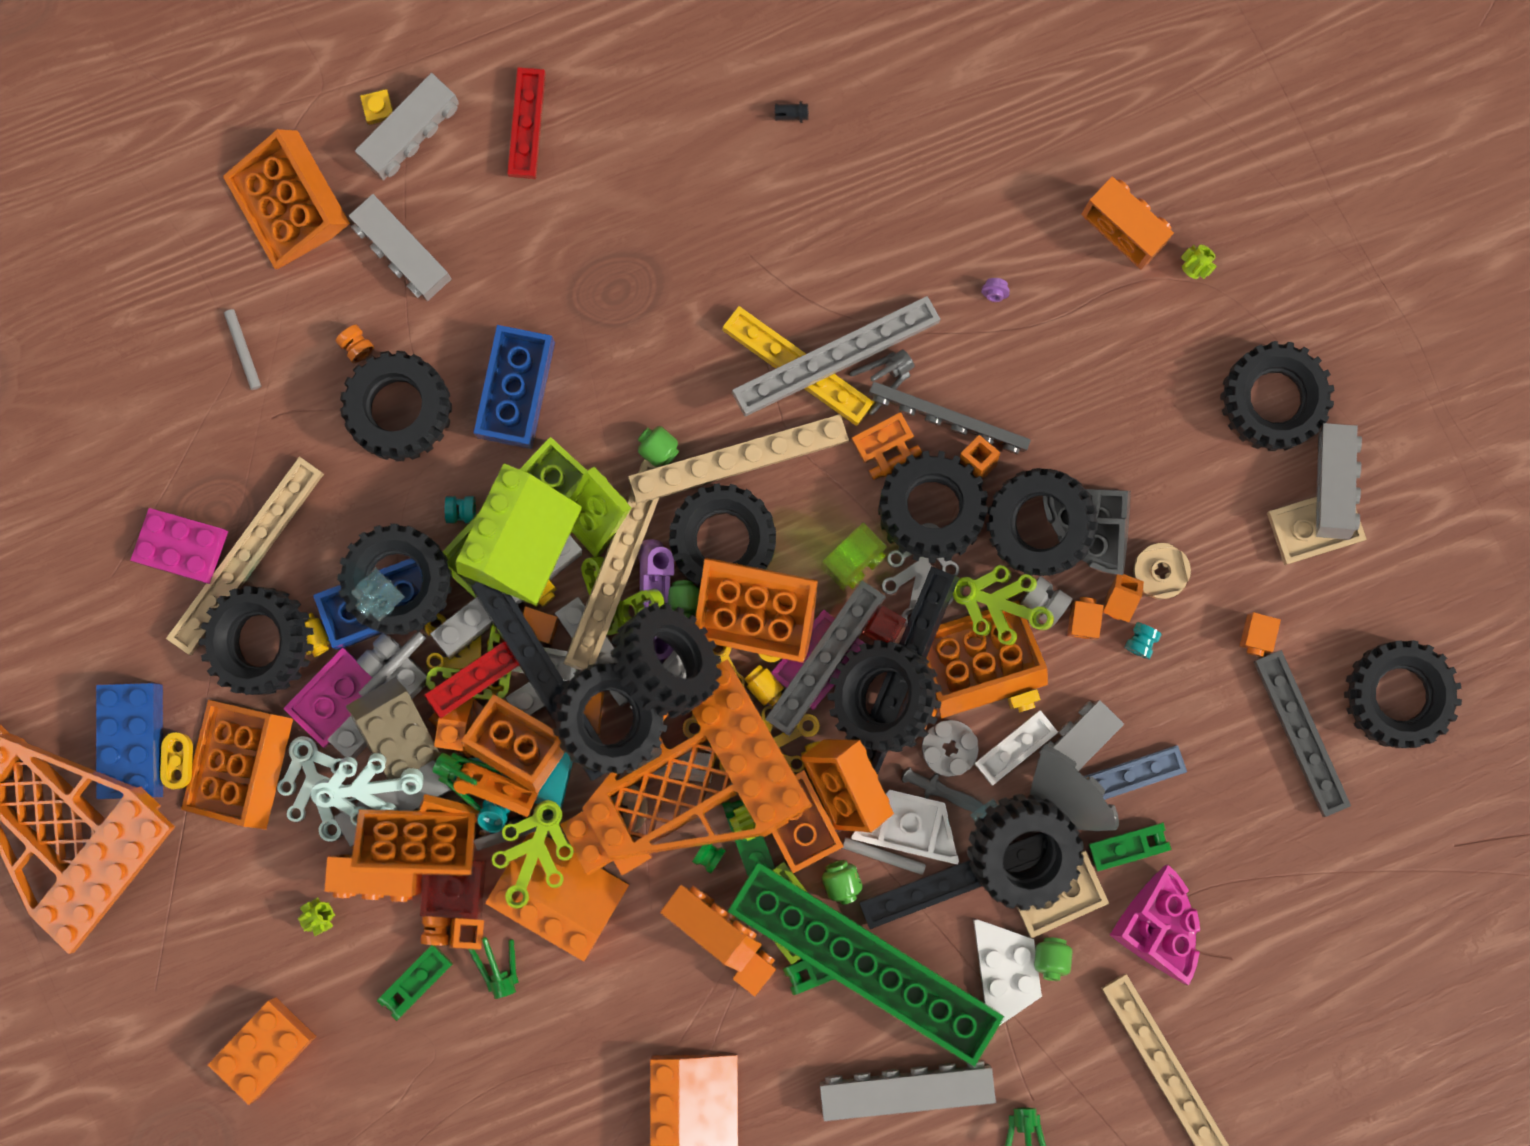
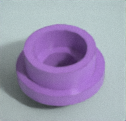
M990 278L983 285L982 294L989 301L1000 302L1009 296L1010 290L1005 280Z

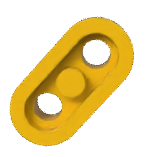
M170 733L162 741L160 779L163 785L169 789H182L186 787L192 777L193 743L190 737L184 733ZM178 742H181L183 745V748L180 752L176 750V744ZM177 770L181 772L179 780H176L174 777Z

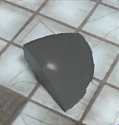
M1085 489L1090 493L1093 504L1096 505L1098 530L1095 532L1093 546L1089 548L1088 554L1082 561L1099 571L1123 575L1128 540L1131 491ZM1043 496L1047 520L1052 524L1058 535V540L1061 542L1069 527L1067 511L1057 499Z
M1045 744L1036 767L1030 794L1037 795L1042 800L1048 799L1066 814L1078 830H1117L1119 827L1117 810L1115 805H1108L1103 798L1105 789L1094 777L1087 776L1085 778L1075 768L1077 763Z

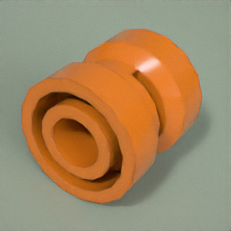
M357 324L346 328L335 340L341 349H345L348 352L347 357L352 363L360 362L374 350V345L369 339H365L362 336L363 331Z
M423 914L422 924L424 925V932L421 934L420 944L449 945L447 927L450 925L451 916Z

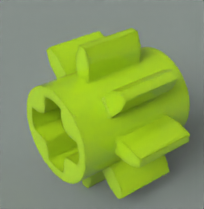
M1192 245L1181 256V259L1185 261L1182 269L1193 279H1198L1200 276L1205 279L1217 267L1212 263L1216 258L1215 254L1205 245H1199L1198 247Z
M745 805L733 810L736 816L729 820L735 832L751 830L756 827Z
M315 898L300 907L303 913L298 917V920L304 932L313 931L314 936H317L333 927L330 921L335 914L329 902H320L319 898Z

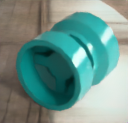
M446 496L444 507L446 524H455L457 521H464L466 524H469L476 516L475 496H465L463 499H458L456 496Z
M1136 622L1133 628L1135 635L1127 640L1124 648L1139 657L1149 660L1153 654V643L1159 642L1162 634L1146 624Z
M484 799L483 808L480 810L477 818L478 824L488 832H500L507 822L510 810Z

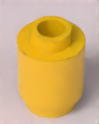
M311 613L308 614L309 619L304 621L306 628H313L314 634L307 635V644H312L314 647L313 651H306V655L313 654L314 657H317L329 650L327 645L330 644V641L320 619L315 618L314 614Z
M761 665L744 679L748 684L746 687L763 706L769 703L773 707L782 696L781 691L785 688L767 668L764 669Z

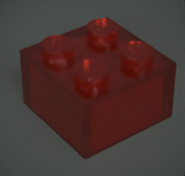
M473 859L471 875L423 874L420 916L477 920L481 918L486 860Z

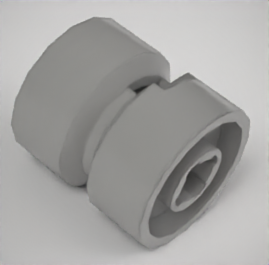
M1039 576L1036 580L1037 586L1035 590L1027 592L1019 605L1030 609L1039 606L1049 609L1054 616V622L1050 627L1052 628L1065 612L1072 598L1060 589L1054 591L1053 584ZM1043 614L1039 617V620L1046 623L1047 616Z
M382 633L373 642L374 649H367L356 661L371 677H374L402 648L388 634Z

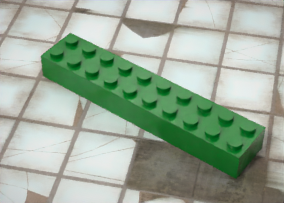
M757 861L728 908V912L974 1067L1005 1017L1000 1012Z

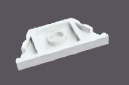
M888 790L886 795L889 798V804L894 814L873 832L854 831L851 836L853 840L958 865V855L955 850L946 805L943 802Z
M974 919L973 924L984 1003L1005 1016L1001 1022L1003 1024L1042 997L1039 972L1034 968L1036 952L1034 939Z

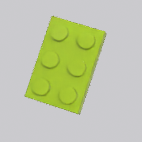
M593 467L586 471L570 498L582 506V510L571 532L594 557H597L604 552L632 507L612 487L608 480Z

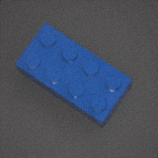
M497 325L474 428V434L478 439L527 449L533 448L555 341L551 335Z
M410 558L375 571L371 574L370 578L372 592L377 600L385 605L393 607L406 605L415 599L421 589V569L416 561ZM341 585L313 595L332 648L341 650L382 634V632L361 624L352 613L347 611L345 608L346 603L339 594Z
M155 683L96 685V771L136 788L142 787L151 797H163V783L160 779L161 745L163 741V685ZM96 782V799L123 798L122 792Z

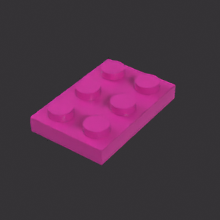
M149 508L130 561L210 584L228 531Z
M825 610L813 622L809 652L804 662L782 659L771 672L784 687L787 688L835 620ZM858 638L849 651H861L859 645L864 642ZM847 655L841 663L846 664L849 661ZM836 669L831 677L838 679L841 671ZM831 677L810 706L812 710L816 708L834 686V684H830Z
M342 648L283 708L323 748L330 744L327 739L350 717L345 706L362 697L359 691L373 678L356 662L357 659L345 648Z

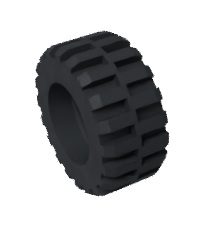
M397 350L396 354H391L389 351L380 352L381 357L378 358L371 355L365 359L367 363L361 367L358 364L353 369L355 375L352 378L347 377L344 383L347 389L346 392H341L340 401L343 403V407L340 408L341 417L346 422L344 426L360 446L381 459L388 460L390 458L395 461H404L408 457L412 460L419 458V453L423 451L428 453L434 449L432 445L435 441L438 440L440 442L445 436L442 433L444 428H449L451 420L448 417L449 413L452 412L449 390L437 371L428 362L426 363L415 354L410 356L405 351ZM407 382L418 390L422 399V407L417 419L410 426L399 431L382 429L372 417V403L375 396L382 388L391 383Z
M1035 468L1017 473L1012 479L1006 480L999 491H996L993 496V504L989 506L987 514H990L989 522H986L987 531H990L991 538L989 540L992 547H995L998 551L997 555L1002 560H1005L1011 568L1028 575L1048 576L1059 574L1076 566L1088 554L1089 548L1093 546L1095 532L1098 530V522L1096 521L1097 509L1096 505L1092 502L1090 493L1085 490L1077 479L1061 471ZM1036 496H1050L1057 499L1065 507L1069 518L1068 531L1063 540L1047 549H1038L1028 545L1020 537L1016 526L1017 514L1026 501Z
M1016 794L1013 796V800L1009 801L1007 797L998 800V806L993 808L990 805L984 810L987 815L983 819L978 817L974 823L977 827L976 832H970L968 840L973 846H969L967 852L971 860L969 865L972 872L995 901L1002 902L1005 907L1013 909L1017 906L1020 911H1029L1030 906H1034L1038 910L1045 908L1046 902L1051 901L1054 904L1060 900L1058 896L1063 891L1067 894L1071 890V881H1077L1081 873L1077 867L1083 865L1084 856L1080 851L1084 849L1082 839L1078 836L1079 831L1077 827L1053 802L1048 799L1042 800L1037 795L1030 794L1027 799L1023 794ZM1029 831H1041L1047 835L1048 843L1045 855L1035 867L1019 873L1004 870L1003 856L1007 846L1014 838Z

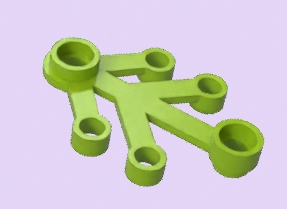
M998 565L992 572L976 580L970 577L960 578L953 592V598L959 604L966 605L973 621V631L978 635H988L991 632L992 626L988 620L983 619L977 601L987 605L999 632L998 640L1005 645L1014 644L1017 640V634L1013 629L1009 628L1002 610L1029 620L1030 625L1038 630H1047L1054 622L1053 613L1045 607L1039 606L1030 609L1006 600L1023 591H1034L1037 581L1031 575L1024 574L1020 576L1018 581L991 594L981 590L995 582H1008L1011 578L1009 568ZM1004 569L1006 575L1003 579H999L998 572ZM1030 578V587L1024 588V580ZM966 587L971 589L968 596L963 595V590ZM1045 614L1047 621L1044 624H1040L1039 617ZM981 622L986 624V629L983 632L978 630ZM1009 631L1011 633V639L1009 641H1005L1003 636L1006 632Z
M546 800L540 802L535 807L533 816L516 824H507L502 829L504 839L512 842L518 839L520 833L537 827L532 839L506 851H497L492 856L493 865L496 868L503 869L508 866L510 861L527 854L516 885L511 886L506 891V902L513 908H522L528 903L529 893L526 889L538 858L547 875V884L552 888H558L563 884V875L557 871L544 843L548 830L557 845L556 854L560 860H570L574 851L572 846L566 842L559 827L562 819V810L553 801ZM545 810L553 812L551 820L543 819L542 814ZM509 827L516 829V835L513 838H508L505 834ZM564 846L570 849L568 857H562L559 854L560 849ZM500 854L506 857V862L503 865H497L495 862L496 857ZM552 874L560 876V882L556 885L551 884L549 881ZM517 891L523 894L522 901L518 903L512 899L513 893Z

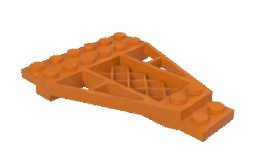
M728 659L716 665V668L722 670V676L716 680L720 685L713 691L714 694L691 710L701 727L698 734L672 749H667L660 737L662 753L659 757L620 780H617L621 773H610L582 807L583 811L560 824L587 875L592 874L612 861L627 859L632 856L758 836L765 837L789 823V819L812 806ZM709 741L712 748L703 746L702 744ZM698 749L712 752L708 767L694 764ZM692 751L689 762L677 760ZM716 756L726 772L713 769ZM673 764L687 767L683 782L670 779ZM667 765L664 777L653 774ZM693 768L706 771L703 786L689 783ZM712 773L725 776L722 791L708 788ZM649 778L663 781L659 796L645 793ZM643 779L640 791L628 789ZM668 783L682 786L678 801L664 798ZM687 788L701 791L697 806L683 803ZM625 792L638 795L634 811L621 808ZM706 792L715 794L704 801ZM618 794L616 803H614L612 797ZM739 794L756 827L751 830L715 835L705 817V813ZM644 797L657 800L653 816L639 812ZM662 802L676 805L672 820L658 817ZM681 807L690 809L679 816ZM620 812L632 815L629 829ZM638 817L651 820L647 835L634 832ZM700 817L709 834L707 837L652 845ZM657 821L665 823L655 830ZM633 836L639 837L640 839L635 841Z
M0 724V821L26 847L25 852L17 860L0 824V855L29 916L68 954H71L79 948L175 826L158 811L161 805L142 787L136 788L28 744L23 738L9 733ZM47 762L81 775L82 779L73 788ZM23 765H27L32 770V780L24 781ZM14 772V781L6 782ZM92 780L123 793V798L106 819L81 796ZM33 784L34 800L25 801L24 785ZM42 784H47L51 788L52 799L43 800ZM15 785L16 801H7L6 786ZM62 803H66L71 808L72 818L63 819ZM44 804H53L54 819L45 820ZM16 805L17 813L10 806ZM26 805H35L36 820H27ZM81 822H86L91 827V838H82ZM63 823H72L73 838L64 839ZM45 824H54L55 839L46 840ZM29 825H36L37 833ZM65 843H74L75 858L66 859ZM49 844H56V851ZM34 854L57 877L55 884L39 904L22 871Z

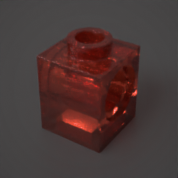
M882 605L873 615L862 634L874 641L895 642L907 619Z

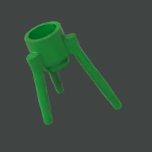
M442 753L436 760L432 772L440 776V782L446 784L475 810L479 811L481 809L480 805L469 795L460 794L454 789V782L451 780L455 781L458 777L472 785H477L478 783L474 778L461 772L463 766L460 763H473L492 772H501L483 762L467 759L455 753L451 756Z
M483 937L482 942L493 972L491 978L476 951L473 949L468 950L486 982L488 991L493 993L494 999L515 993L514 984L519 983L516 974L514 940L510 939L508 942L510 975H508L507 970L499 972L488 939Z
M1013 1108L1014 1115H1008L1009 1128L1005 1146H1012L1015 1127H1017L1018 1133L1025 1134V1146H1032L1031 1133L1035 1132V1130L1039 1145L1046 1146L1040 1115L1036 1114V1108Z

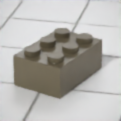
M396 677L345 706L371 754L380 753L386 758L385 768L382 773L387 780L400 778L404 770L409 768L419 769L440 756L410 695Z

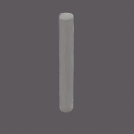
M227 310L224 312L250 389H259L261 383L235 310Z
M417 631L359 691V694L364 696L381 686L426 637L420 631Z
M846 837L843 842V849L921 875L924 873L926 867L924 863Z

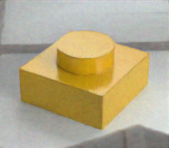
M387 89L360 96L368 125L383 122L393 112Z
M548 580L537 606L540 604L544 607L555 598L553 593L558 589L550 580Z
M1036 689L1008 698L1007 700L1010 709L1018 707L1020 713L1035 708L1034 702L1041 699Z

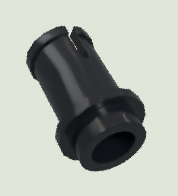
M800 101L799 104L775 103V121L800 120V123H803V120H808L809 118L808 103L803 104V101Z

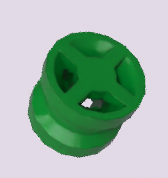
M713 844L702 845L692 862L696 865H703L706 871L711 874L726 850L722 847L717 848Z

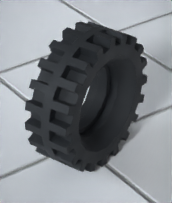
M1272 341L1265 346H1262V344L1256 346L1230 368V373L1223 381L1225 387L1224 391L1220 394V400H1224L1225 408L1222 409L1223 416L1227 415L1231 422L1228 427L1230 430L1235 428L1239 432V439L1241 441L1248 440L1252 442V447L1256 449L1264 447L1272 452L1278 449H1284L1285 451L1302 444L1316 435L1323 423L1325 424L1328 421L1329 416L1327 414L1334 405V401L1330 400L1331 393L1335 391L1334 385H1329L1327 377L1331 375L1329 370L1323 371L1319 365L1322 360L1318 356L1312 358L1308 355L1310 349L1306 347L1301 349L1295 348L1293 342L1278 344V341ZM1268 373H1280L1289 377L1297 385L1300 392V406L1297 413L1291 419L1284 422H1270L1263 419L1254 410L1251 403V390L1255 381L1260 376Z
M922 451L921 457L914 458L912 454L906 458V462L902 465L898 462L894 466L892 474L887 475L878 508V515L881 517L880 526L882 530H886L889 543L895 542L899 546L898 552L901 554L907 551L913 554V560L919 561L920 557L929 558V563H935L937 558H944L945 562L950 561L953 555L959 553L961 556L964 554L970 544L973 545L977 540L988 510V506H986L987 491L982 489L983 480L981 476L976 478L973 475L974 467L970 464L964 467L959 463L961 458L956 455L953 460L945 458L944 451H939L938 456H930L929 451ZM925 482H938L948 486L955 493L959 501L957 517L949 525L942 528H928L917 523L912 518L907 503L909 494L916 486Z
M720 483L705 489L702 487L692 496L688 495L680 508L676 509L674 519L670 524L669 544L672 556L679 570L689 581L698 586H701L705 557L697 546V534L705 520L716 514H729L737 517L744 523L749 532L747 550L739 560L733 562L734 564L766 570L772 561L776 546V528L773 523V517L765 507L764 502L755 497L750 490H743L734 484L725 486L720 485Z
M390 524V526L385 527L378 525L369 533H361L359 535L360 539L355 544H349L347 547L349 549L348 554L345 558H341L339 563L342 565L341 574H337V581L341 584L339 594L346 603L345 608L355 616L358 622L384 634L406 635L408 632L424 629V625L430 621L434 622L438 618L436 616L441 609H445L448 593L451 594L452 589L450 587L452 572L447 564L448 559L439 548L440 546L426 534L408 525L407 527L398 524ZM401 554L409 556L416 561L421 569L422 585L414 600L406 605L393 607L377 600L371 589L370 578L372 570L380 560L389 555Z
M244 586V589H232L229 591L230 596H220L216 599L219 606L217 608L209 607L206 613L211 616L209 622H202L200 629L206 630L205 639H199V645L206 646V654L200 656L202 662H210L212 666L207 670L208 674L220 678L217 682L218 685L230 687V692L245 693V695L277 693L276 690H286L291 687L289 684L291 680H299L302 675L298 670L300 667H308L310 661L305 659L306 651H313L314 647L312 644H307V635H313L314 632L313 628L305 627L304 621L308 620L309 616L308 613L298 610L301 605L298 600L289 599L288 593L276 591L275 588ZM256 615H265L272 619L278 628L280 637L279 649L275 658L268 665L262 667L252 666L246 662L241 654L239 644L243 626L248 619Z
M653 603L648 608H643L617 630L618 634L612 639V643L617 647L611 651V657L618 661L613 668L615 673L621 672L623 680L620 681L623 688L628 686L633 693L630 697L634 701L638 698L644 702L642 708L646 711L655 708L657 716L663 717L669 713L670 718H676L680 714L682 716L686 715L714 694L713 691L720 685L716 680L722 676V670L716 668V665L721 662V658L719 655H714L713 649L716 647L714 641H708L705 636L708 632L705 627L700 629L695 624L697 618L693 615L689 618L684 616V609L678 607L673 611L669 603H664L660 607L657 603ZM654 637H658L670 645L680 657L686 671V679L675 676L662 665L654 650Z
M881 640L874 641V645L863 643L859 645L861 651H849L846 654L849 658L846 664L838 663L836 668L841 671L838 679L831 677L830 684L835 685L834 693H828V700L835 703V708L829 710L830 715L839 720L835 726L839 731L847 734L845 736L847 740H860L861 744L868 749L887 753V751L900 752L904 746L912 748L917 745L915 739L918 736L925 738L929 734L925 729L928 723L935 724L938 719L932 716L934 708H941L942 703L936 700V693L942 692L941 685L936 684L933 679L938 676L936 670L928 667L929 661L926 657L918 655L917 651L911 648ZM893 671L905 679L908 686L909 699L905 711L898 719L891 723H879L867 711L866 694L869 685L876 676L883 672Z
M1414 640L1394 641L1378 645L1376 648L1363 653L1364 657L1360 661H1355L1352 666L1355 668L1352 675H1348L1346 678V682L1349 683V689L1344 692V698H1349L1350 707L1346 708L1348 714H1353L1356 720L1353 723L1357 729H1362L1366 733V738L1375 740L1384 747L1417 748L1421 747V745L1437 741L1436 738L1439 735H1445L1449 731L1447 726L1450 722H1456L1458 715L1454 714L1456 706H1461L1462 699H1457V690L1462 689L1461 682H1455L1453 674L1457 673L1456 669L1448 667L1445 663L1448 658L1444 654L1435 653L1433 651L1434 647L1418 644L1419 641ZM1394 669H1406L1415 673L1422 681L1426 690V701L1422 711L1407 721H1396L1388 717L1380 709L1376 700V688L1380 679L1387 672Z
M617 663L588 665V668L577 670L573 673L574 677L562 684V687H564L562 693L556 695L554 702H557L556 712H552V719H555L556 728L553 729L554 735L559 737L561 750L566 751L570 755L569 759L582 765L583 768L602 773L616 774L624 773L628 769L634 770L639 767L638 764L643 760L649 761L653 757L650 753L655 747L659 748L662 742L659 738L661 732H666L667 725H663V717L656 715L655 708L646 711L642 708L644 702L639 698L634 701L630 697L633 693L628 686L624 688L621 686L620 681L623 680L621 672L615 673L613 668ZM611 690L620 693L628 700L632 707L633 722L630 731L623 739L617 743L605 745L596 742L589 736L584 728L583 714L585 706L591 697L599 692Z

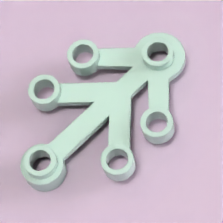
M305 736L298 737L291 742L289 756L292 762L284 779L279 781L277 785L278 792L281 795H292L296 791V783L294 781L303 767L306 775L305 781L293 806L287 810V817L292 822H300L305 818V807L311 796L313 786L321 780H330V778L317 772L314 762L331 768L332 773H335L336 763L342 760V758L335 759L319 752L315 741ZM303 745L308 747V753L305 756H302L299 752L300 747ZM344 765V768L349 769V765ZM285 782L291 784V790L287 793L282 789ZM347 797L345 798L349 802L352 800H356V798L354 797L348 799ZM317 805L322 819V823L319 826L320 837L329 842L338 840L343 833L334 819L331 808ZM295 808L301 811L298 819L292 816V811ZM331 824L337 827L335 835L328 833V827Z
M374 753L369 757L368 764L351 785L340 786L344 779L353 776L357 769V761L352 757H345L340 761L339 768L330 780H321L313 786L311 798L318 806H335L351 816V822L357 826L358 818L355 815L358 814L359 809H367L362 806H355L346 800V797H354L374 810L397 811V807L394 804L386 803L373 794L400 790L407 794H415L421 790L424 777L418 769L409 768L402 772L400 778L369 782L375 773H380L384 770L386 758L382 754ZM379 761L381 765L376 766L372 762ZM348 764L351 765L353 768L346 769L343 766ZM413 782L415 785L411 786L406 783ZM327 793L329 797L323 796L321 794Z

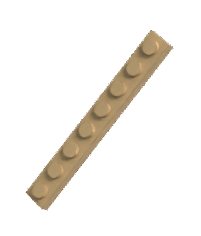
M841 414L637 473L628 476V480L637 505L844 444L849 439Z
M299 456L214 572L210 584L206 583L167 636V640L188 655L194 653L199 646V639H204L206 636V630L200 628L202 622H209L211 616L206 613L209 607L217 608L219 603L216 599L220 596H230L229 591L232 589H241L324 473Z
M644 460L638 473L658 467ZM631 490L627 503L632 509L611 540L563 664L577 670H583L588 668V665L596 663L659 498L636 505Z
M1124 973L1101 987L1194 1146H1229L1127 974Z

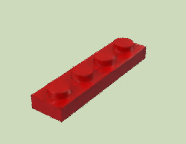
M517 67L508 163L509 177L536 179L546 77L545 69Z
M503 641L424 696L441 719L518 667L519 664Z

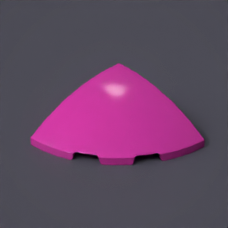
M1165 865L1130 903L1113 928L1110 936L1155 968L1179 982L1189 985L1199 958V951L1195 949L1196 933L1200 932L1197 910L1191 907L1186 895L1189 892L1187 886L1169 865Z

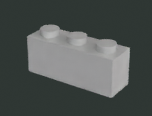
M1100 700L1094 703L1088 701L1078 711L1081 716L1074 723L1069 721L1060 729L1058 733L1061 737L1055 743L1050 740L1046 744L1077 763L1075 768L1078 771L1124 725Z

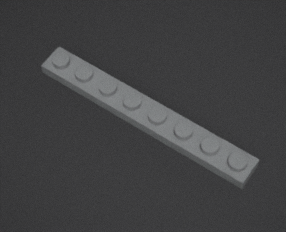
M926 296L733 389L732 395L744 417L938 324L941 319L930 299Z

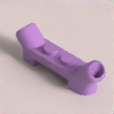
M645 540L642 542L637 555L640 563V591L657 589L662 593L664 603H668L670 576L674 575V558L671 551L663 547L662 542L659 540ZM651 600L647 603H643L644 606L649 607ZM654 637V650L663 665L664 659L671 655L673 649L660 638Z

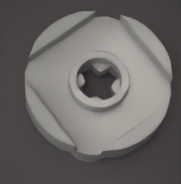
M949 720L939 722L928 730L929 734L923 738L921 748L924 760L932 771L939 775L950 777L962 775L974 765L979 750L978 740L967 725L959 721ZM952 740L955 742V747L958 751L956 754L951 753L950 756H946V750L942 746L944 743L949 744Z

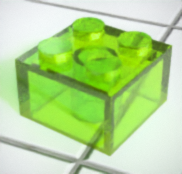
M863 522L822 561L821 568L843 591L848 586L853 590L866 576L863 572L868 567L873 571L886 557L884 551L887 546Z

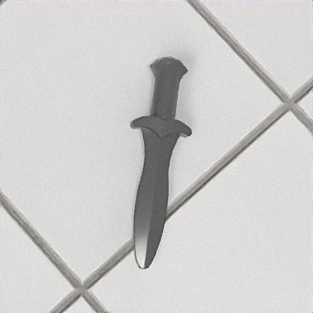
M911 767L905 768L902 771V782H910L925 789L924 796L926 799L929 798V795H935L945 798L965 810L987 814L984 811L987 807L980 801L943 785L938 780L939 774L936 773L928 779L915 773Z

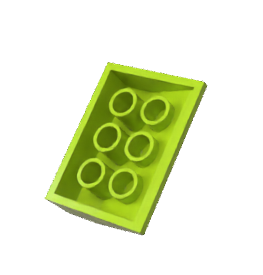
M503 464L456 560L457 574L537 606L582 510V506L533 475Z

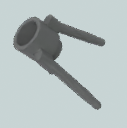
M902 349L896 354L892 352L884 358L853 370L849 375L853 377L885 364L886 367L871 376L870 380L875 381L890 373L894 378L899 376L890 386V388L897 389L903 381L911 377L909 371L915 365L909 354ZM875 403L869 410V414L873 415L882 405Z

